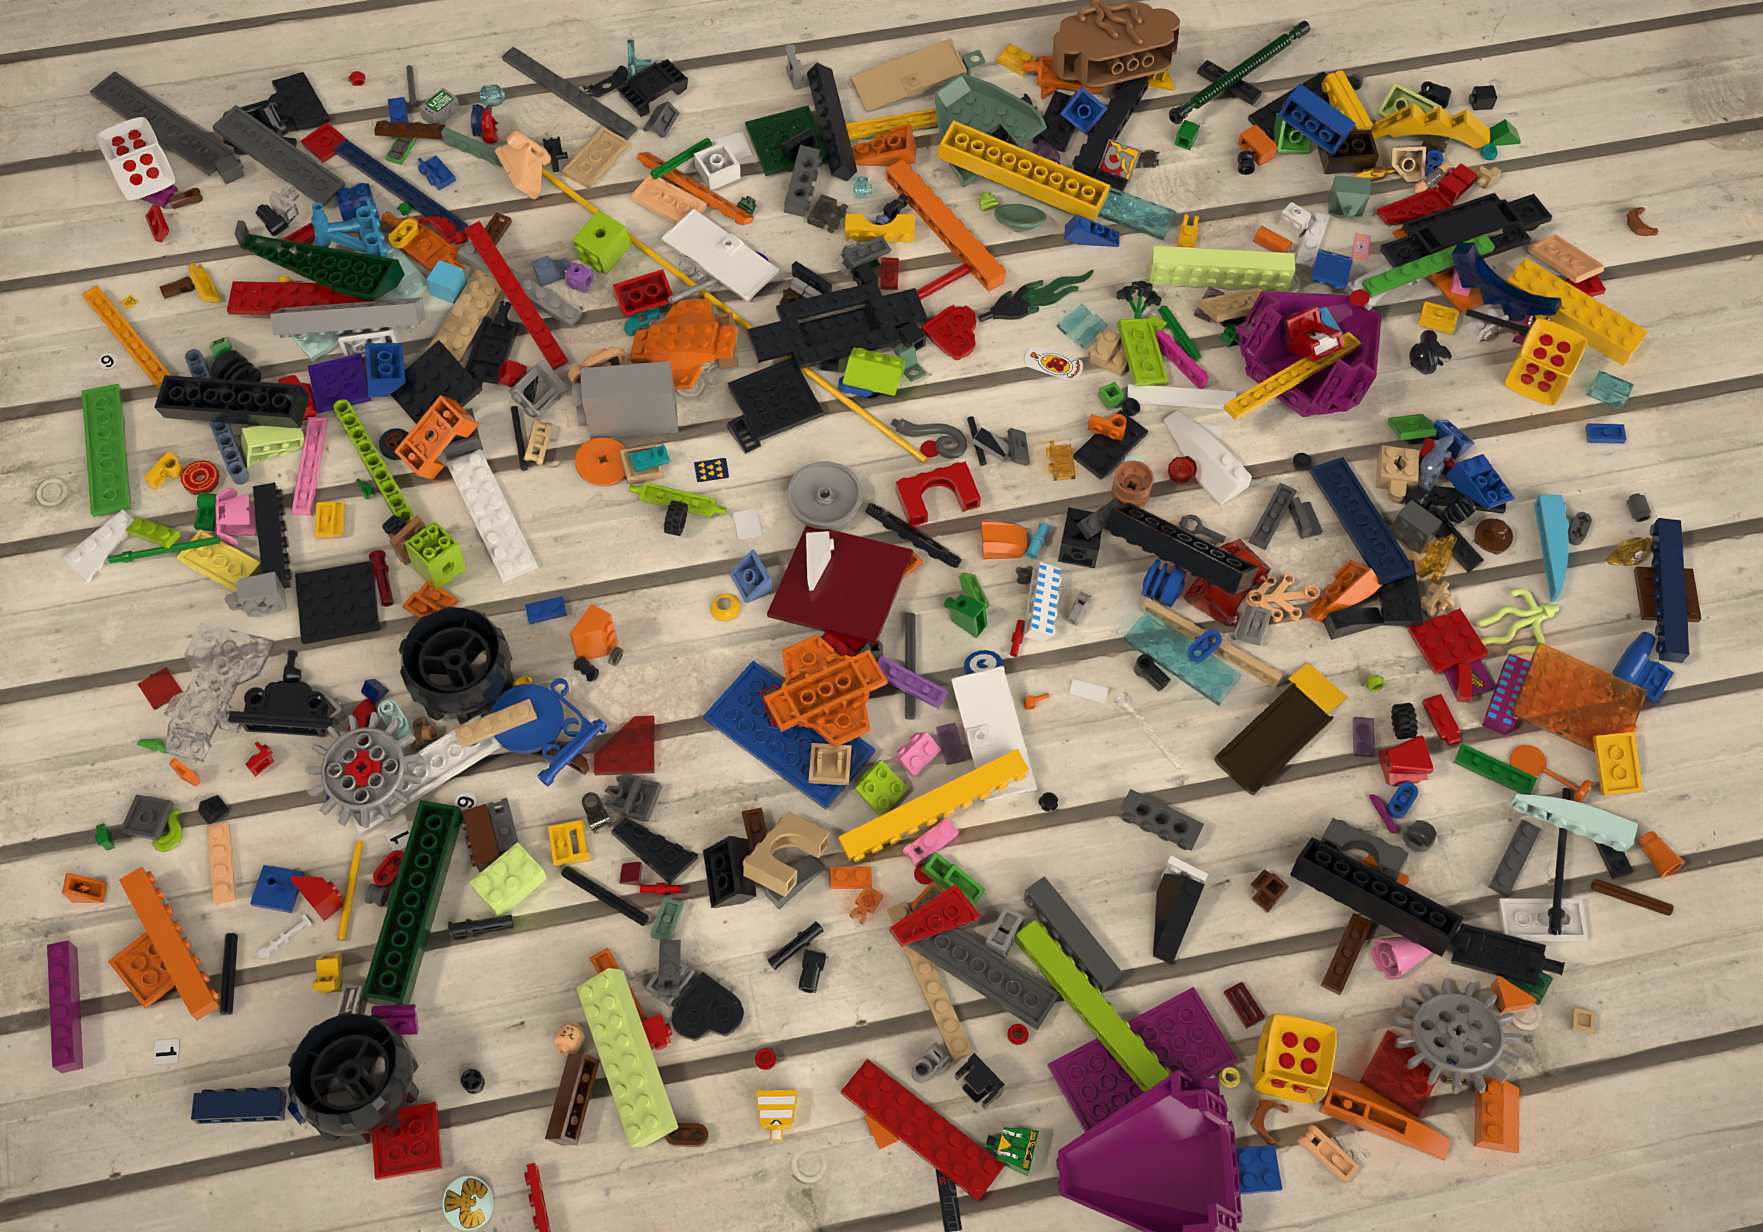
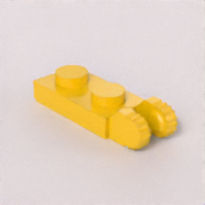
M1184 214L1177 247L1195 248L1199 216H1195L1193 226L1187 225L1188 214Z

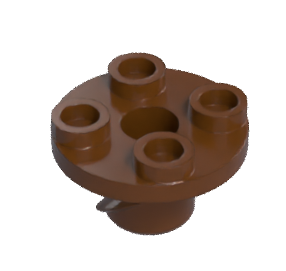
M1497 518L1485 519L1475 529L1474 542L1485 551L1495 555L1507 550L1513 541L1511 528L1503 520Z

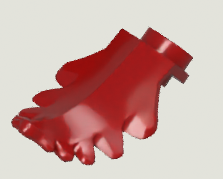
M430 216L418 219L419 224L429 223L435 226V229L444 236L449 244L455 242V245H459L469 241L467 234L464 231L456 232V226L453 223H448L447 218Z

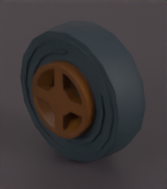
M400 428L386 431L379 440V448L382 454L388 459L400 460L401 458L394 451L409 433Z

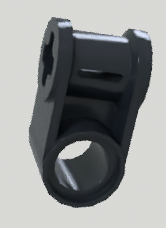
M1426 81L1422 83L1421 91L1418 94L1426 95L1427 99L1441 105L1445 109L1448 106L1452 91L1448 87Z

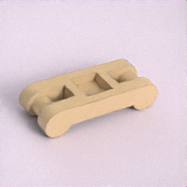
M534 418L523 460H532L536 464L542 465L552 424L541 423L540 420ZM533 450L539 451V454H538V455H537V454H534V453H532V451H533Z

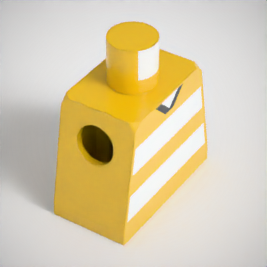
M756 1090L762 1130H770V1141H783V1130H790L793 1127L798 1099L797 1090Z

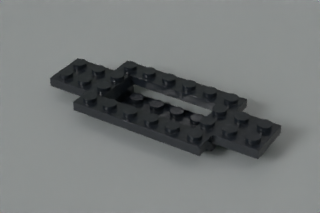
M1494 192L1403 223L1402 229L1408 236L1382 244L1380 251L1394 269L1444 250L1447 247L1502 229V234L1489 238L1495 246L1492 252L1436 273L1438 275L1529 244L1531 237L1525 230L1550 222L1552 215L1535 194L1507 202L1506 199L1500 200Z
M877 281L777 305L776 312L780 321L747 329V334L758 363L791 355V357H794L799 370L847 358L854 347L874 351L898 345L900 339L896 328H900L913 321L915 323L924 322L927 320V316L916 288L882 296ZM865 304L864 308L843 312L803 323H799L798 321L801 319Z

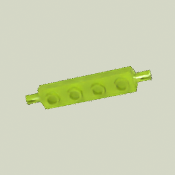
M644 482L641 487L632 484L629 486V492L639 494V499L642 502L668 508L672 500L688 505L687 513L711 518L715 512L724 515L727 512V507L717 505L714 498Z

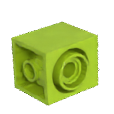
M600 210L595 212L572 240L579 260L584 264H590L598 273L602 272L605 275L609 273L632 245L626 227Z
M435 521L404 543L413 569L425 581H428L436 591L467 569L459 543Z

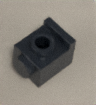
M869 263L852 269V279L854 282L856 281L858 286L875 281L878 284V277Z

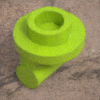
M991 192L981 194V198L978 199L981 211L998 206L995 194L991 195Z

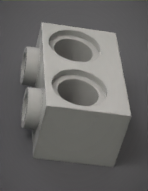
M1004 907L986 940V947L1005 959L1015 941V934L1021 930L1024 924V916Z

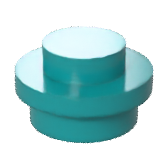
M1487 144L1480 150L1481 157L1486 160H1493L1498 154L1497 148L1493 144Z

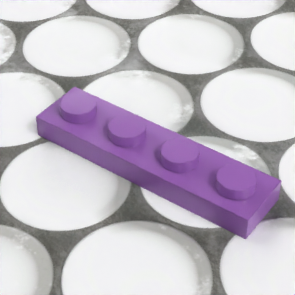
M883 656L877 662L888 683L937 709L940 708L949 694L948 690Z

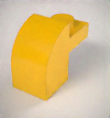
M342 953L320 954L316 959L317 978L313 982V991H319V993L341 991L343 984Z

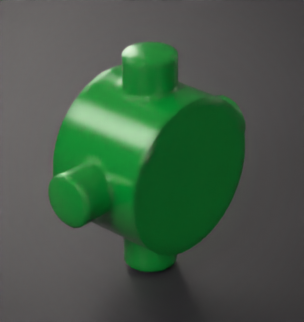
M404 202L397 207V210H400L401 214L405 216L413 208Z

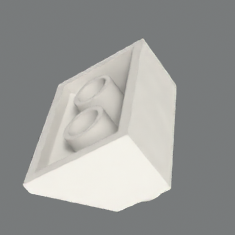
M388 327L381 328L380 331H370V329L357 333H352L351 331L341 334L338 338L345 357L361 353L363 359H366V343H400L397 329L388 330Z

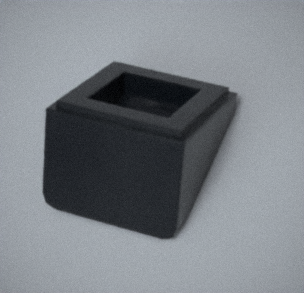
M219 795L201 801L198 812L208 824L213 823L229 811V808Z

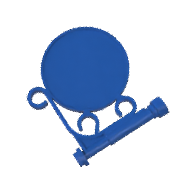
M563 678L553 680L550 686L551 690L536 684L515 686L504 692L497 699L490 713L492 714L530 699L537 719L497 734L494 737L502 747L515 753L528 754L543 749L544 759L551 764L549 768L542 770L537 777L547 787L554 782L556 775L585 748V745L599 732L604 733L607 725L601 719L594 720L592 723L588 721L576 707L563 697L569 692L568 682ZM558 684L565 685L561 695L555 690V686ZM560 701L580 717L582 725L579 732L567 730L569 724L579 725V721L576 718H568L564 721V711ZM563 729L567 736L574 738L560 750L558 745L552 743ZM550 749L558 751L554 757L546 755Z

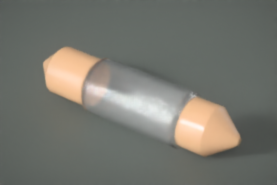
M1444 162L1439 167L1433 169L1414 186V193L1417 194L1434 187L1442 177L1448 175L1452 169L1451 165Z

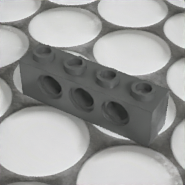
M800 145L784 203V213L804 217L805 211H809L811 201L808 200L809 196H813L815 187L812 186L813 181H817L818 171L816 170L822 163L820 149Z
M1132 789L1129 790L1118 815L1124 822L1134 823L1140 826L1143 831L1157 834L1160 839L1171 841L1177 844L1179 848L1192 851L1204 826V823ZM1142 810L1146 815H1139L1137 811ZM1156 819L1163 820L1165 824H1158ZM1174 828L1182 829L1183 833H1177Z

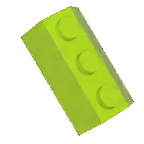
M854 347L848 359L843 384L895 396L904 376L906 359Z

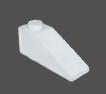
M829 531L806 533L809 591L814 590L831 559V550H834V540L830 539Z

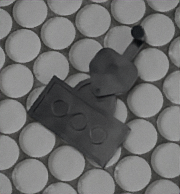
M304 72L273 80L272 86L276 93L272 94L268 100L240 107L265 125L258 109L263 105L271 103L279 119L292 120L298 131L330 121L328 113Z

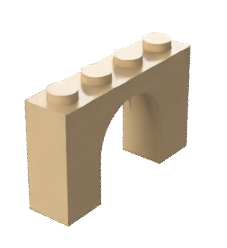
M788 812L783 818L781 817L773 830L768 831L765 839L756 845L754 851L745 857L743 861V876L786 897L796 885L797 870L780 862L772 854L784 847H795L819 858L829 846L830 832Z

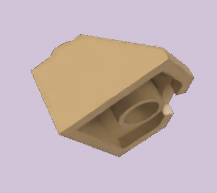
M1422 145L1392 147L1391 166L1407 182L1424 181L1426 147Z

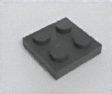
M136 795L120 832L125 835L159 841L175 804L170 800Z

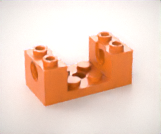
M440 395L394 452L418 476L433 480L444 467L437 459L456 434L468 438L479 423L456 400ZM433 431L434 437L429 441L428 434Z

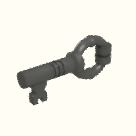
M1196 515L1182 516L1179 522L1182 529L1194 535L1201 533L1212 538L1211 543L1214 545L1219 542L1224 543L1226 536L1204 527L1200 518ZM1189 519L1197 522L1193 531L1185 528Z

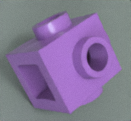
M573 262L570 268L566 269L564 274L567 286L583 293L588 290L594 281L592 270L585 265Z

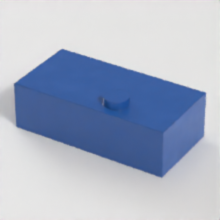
M1299 84L1291 93L1278 117L1331 155H1334L1356 124L1302 84Z

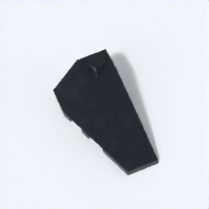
M1164 873L1156 892L1153 957L1171 965L1173 964L1205 884L1186 876Z

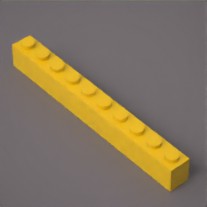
M1016 749L839 836L838 842L848 862L853 860L858 862L865 858V854L871 851L874 854L882 850L883 845L889 842L891 845L901 840V836L907 833L909 836L917 833L919 827L925 824L927 827L937 822L938 818L942 816L947 818L953 815L956 809L960 807L965 809L973 804L972 801L978 798L980 800L986 799L991 795L990 792L996 789L998 791L1004 790L1009 786L1008 783L1014 780L1016 783L1024 780L1029 768L1019 750Z

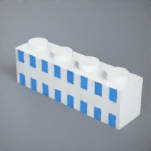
M1040 562L1032 569L1023 637L1043 643L1050 637H1053L1055 633L1054 620L1058 612L1056 610V603L1060 596L1058 587L1062 580L1060 576L1061 568Z

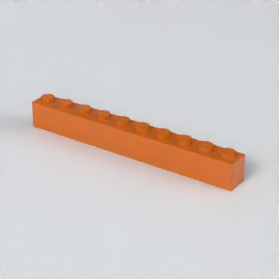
M902 159L886 168V181L899 195L904 193L908 196L906 200L908 205L962 264L967 263L970 266L972 275L988 292L1005 283L1006 269L1004 266L1000 265L993 254L989 253L984 245L974 237V234L966 229L963 222L954 216L952 210L943 204L942 199L933 193L931 187L923 182L922 178L913 171L909 164H906Z

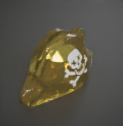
M1643 537L1625 539L1614 548L1606 561L1609 565H1637L1650 552L1651 539L1648 537L1644 539Z

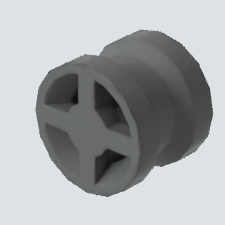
M371 883L366 891L365 902L367 904L375 903L377 906L383 907L388 899L389 888L385 886L378 887L376 884Z

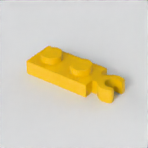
M191 263L188 267L191 273L190 278L201 300L218 303L221 297L209 274L203 272L204 267L202 264L195 267L194 263Z

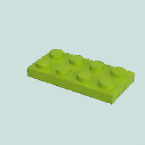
M1119 319L1117 326L1134 386L1166 385L1169 380L1151 319Z

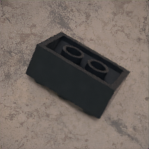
M728 836L703 850L711 908L743 904L757 897L754 881L743 876V861L747 855H750L748 839Z

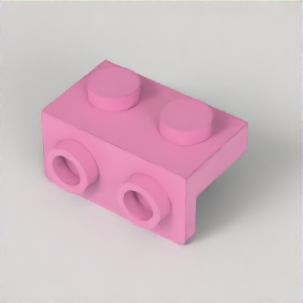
M927 732L913 734L909 739L910 742L906 746L900 747L896 751L897 755L893 758L895 762H900L912 777H915L941 751V748Z

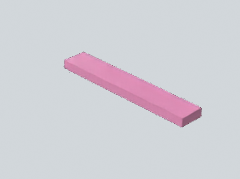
M308 417L291 511L293 515L312 516L328 424L326 417Z

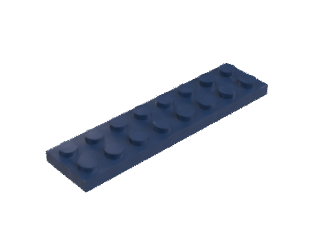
M1344 457L1310 467L1309 472L1365 563L1376 574L1378 584L1383 585L1414 574V567Z

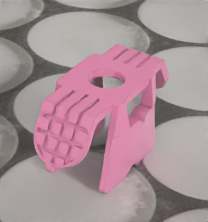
M227 488L216 495L217 535L224 543L237 547L238 541L229 535H256L257 533L255 505H250L248 494L236 497L237 491L234 488Z

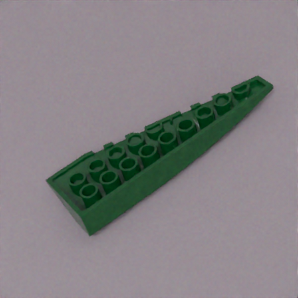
M248 234L240 245L241 249L347 296L376 300L397 288L405 275L398 259Z

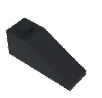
M1377 607L1345 608L1328 613L1324 625L1330 639L1333 640L1382 626L1383 620Z

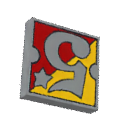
M1109 139L1098 169L1128 179V183H1130L1142 150Z

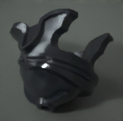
M1433 330L1422 332L1420 342L1416 343L1409 353L1411 366L1425 375L1434 373L1437 365H1444L1439 357L1449 360L1452 358L1450 351L1445 346L1439 344L1437 334Z

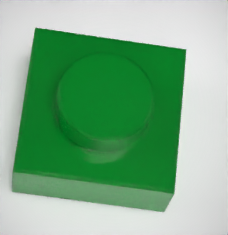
M104 823L97 825V834H95L97 844L102 845L107 851L114 849L111 830Z

